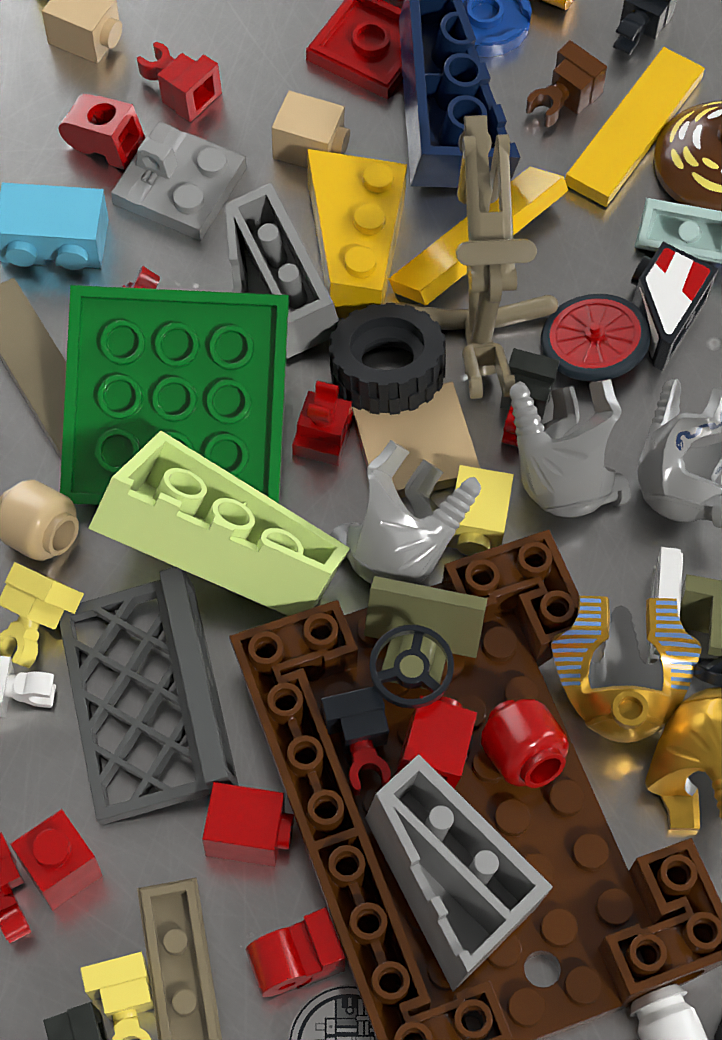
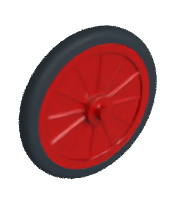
M588 294L563 303L555 313L547 318L541 332V348L544 356L560 360L558 366L560 373L582 381H602L627 373L646 355L651 340L650 328L643 312L630 301L609 294Z

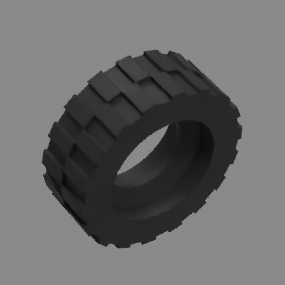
M396 303L372 304L359 311L358 309L352 311L346 319H341L336 324L337 329L335 332L332 331L329 338L332 384L339 386V396L343 400L351 401L352 407L358 410L365 409L372 414L378 415L380 413L400 414L401 411L418 409L419 405L431 401L436 391L441 390L443 378L446 376L445 335L441 334V326L437 321L434 322L430 318V314L425 311H418L414 306L407 304L405 306L396 305ZM396 347L412 352L414 359L412 363L404 367L382 370L364 365L362 363V356L377 348Z

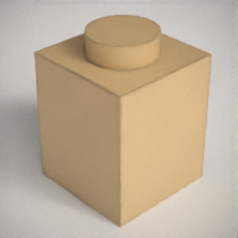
M49 0L42 10L48 44L96 64L99 63L109 48L112 49L117 45L122 34V22L119 20L117 0Z
M288 90L272 125L273 159L308 169L307 149L345 154L350 139V129L344 127L345 106Z

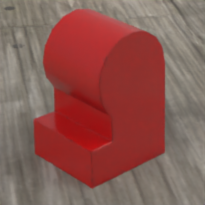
M80 95L58 127L61 137L75 150L85 154L95 152L104 155L109 165L123 170L127 168L145 139L133 104L99 95Z
M327 907L305 915L304 920L259 937L245 949L263 997L276 996L296 988L300 989L345 972L346 957Z

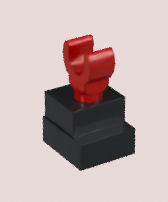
M374 686L321 698L320 713L328 734L339 733L344 754L351 753L352 766L349 771V787L356 796L361 791V782L358 776L364 770L371 769L376 771L381 778L382 787L391 780V770L387 762L377 756L376 749L374 748L386 745L389 736L383 698Z

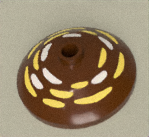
M722 100L698 104L683 110L664 126L657 138L654 152L656 175L666 192L680 204L722 211Z

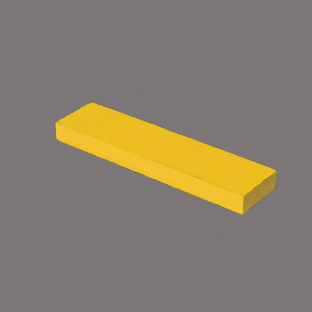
M663 47L567 172L565 177L567 187L607 207L655 143L661 130L675 116L702 80L705 68Z
M530 166L511 181L513 235L568 191L564 176ZM499 197L494 203H490L489 212H499ZM467 217L388 278L394 293L423 305H428L467 273V266L460 263L456 258L457 247L461 243L469 241Z

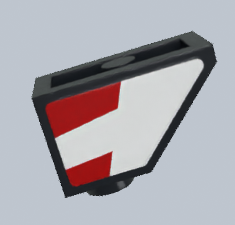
M664 241L652 259L647 256L642 258L631 279V283L637 286L633 304L643 312L651 332L648 353L653 366L661 371L666 367L707 301L718 272V268Z

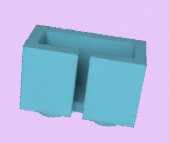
M2 182L0 190V262L28 267L33 264L46 265L47 260H55L56 266H62L70 270H80L83 268L101 269L109 221L104 189Z

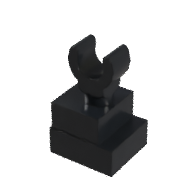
M624 0L620 24L616 29V33L620 35L615 41L613 48L631 55L642 34L656 39L662 28L667 25L673 16L676 0Z

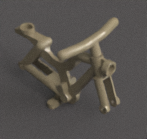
M487 115L464 116L465 130L461 133L458 141L459 149L463 155L457 197L461 203L467 204L469 241L463 242L457 247L456 258L460 263L467 266L469 309L446 310L400 302L396 303V305L405 306L407 304L414 306L418 311H425L430 314V318L434 322L437 321L441 330L466 329L465 338L468 346L463 349L462 357L465 365V374L469 380L471 399L483 397L481 376L497 373L503 397H510V389L515 384V376L511 375L504 348L493 341L494 328L551 315L557 311L558 301L552 295H544L499 307L502 291L517 290L515 263L531 262L536 257L537 248L528 239L513 238L509 134L496 136L491 170L489 172L488 153L492 146V140L487 129ZM499 197V212H489L490 203H494Z

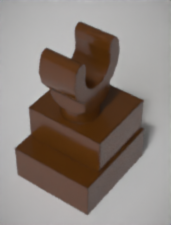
M569 40L557 51L552 84L546 88L536 89L527 97L526 113H532L539 106L548 107L549 109L545 114V127H550L556 123L559 118V110L563 105L578 115L603 93L607 65Z

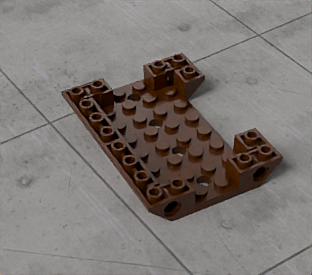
M549 529L446 563L444 565L442 583L430 586L488 598L477 657L472 658L452 654L454 659L453 678L449 688L443 695V697L458 701L465 709L478 712L467 752L468 758L465 761L462 776L455 790L553 886L538 907L454 992L365 819L375 794L382 788L381 778L374 770L367 769L362 771L358 776L361 782L360 794L356 796L352 793L349 787V771L352 766L351 753L344 754L339 733L328 734L320 713L321 698L374 686L370 676V657L379 639L364 636L368 607L344 615L339 601L335 600L229 636L376 1040H544L630 1007L633 1001L657 989L673 984L682 986L722 965V902L692 838L635 859L630 870H628L539 670L541 665L553 658L551 648L553 638L571 629L578 616L580 597ZM390 642L382 648L378 655L376 672L382 670ZM447 661L445 662L440 685H442L447 674ZM382 683L389 692L405 699H419L420 695L428 696L432 694V692L426 689H407L397 683ZM383 698L389 736L386 745L374 748L376 749L377 756L387 762L391 770L392 779L395 776L414 708L399 707ZM535 699L547 707L565 731L569 741L568 753L565 758L566 764L561 774L547 785L539 788L511 785L502 778L486 755L481 745L482 731L491 711L502 702ZM535 956H543L550 959L557 968V981L549 987L533 985L525 975V962Z

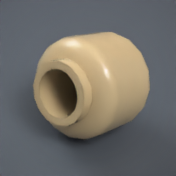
M32 479L18 483L0 496V540L4 544L31 559L43 561L63 554L74 543L79 530V521L77 520L76 507L69 497L44 483Z

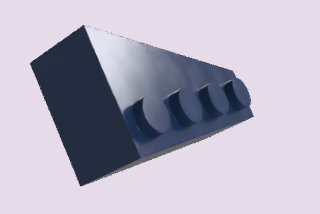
M404 0L399 17L410 183L411 186L458 188L463 155L459 149L458 141L461 133L465 130L464 116L487 115V129L492 140V146L488 153L489 172L491 170L496 136L507 134L505 129L507 120L501 104L496 105L489 86L491 77L485 62H480L474 46L476 37L462 0ZM510 142V181L521 158L515 142Z

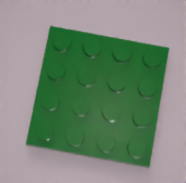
M70 285L60 493L69 497L74 504L99 505L111 478L155 435L163 431L279 504L289 295Z

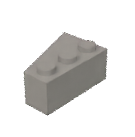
M272 182L225 203L229 261L232 267V293L289 295L286 359L329 340L332 331L335 332L337 329L336 324L339 322L334 303Z
M419 754L375 794L365 819L454 992L538 907L553 886Z

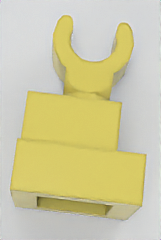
M14 562L5 580L6 585L0 596V606L18 614L19 617L17 621L10 623L8 629L0 633V655L11 657L17 645L12 662L30 668L38 654L39 625L41 624L55 630L64 610L75 614L84 593Z
M142 951L81 967L85 993L90 1000L102 998L104 1013L109 1021L113 1020L115 1035L112 1037V1040H152L150 1035L141 1029L137 1013L154 1009L150 990V978Z

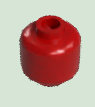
M535 699L508 700L497 705L491 711L481 736V745L486 755L502 778L511 785L539 788L558 777L565 767V758L569 748L566 733L547 707Z

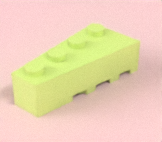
M163 431L155 435L111 478L88 528L287 616L314 608L350 550L348 546Z

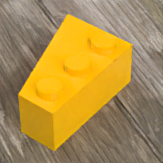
M307 149L308 190L312 202L314 226L320 249L324 285L334 303L338 318L346 319L349 313L356 309L359 311L372 304L384 305L405 202L407 164Z

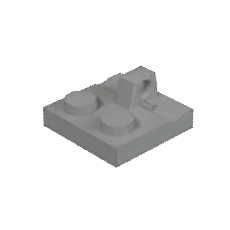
M158 121L150 135L144 139L137 150L136 156L112 190L113 205L201 241L247 169L246 156L190 133L179 131L173 126Z

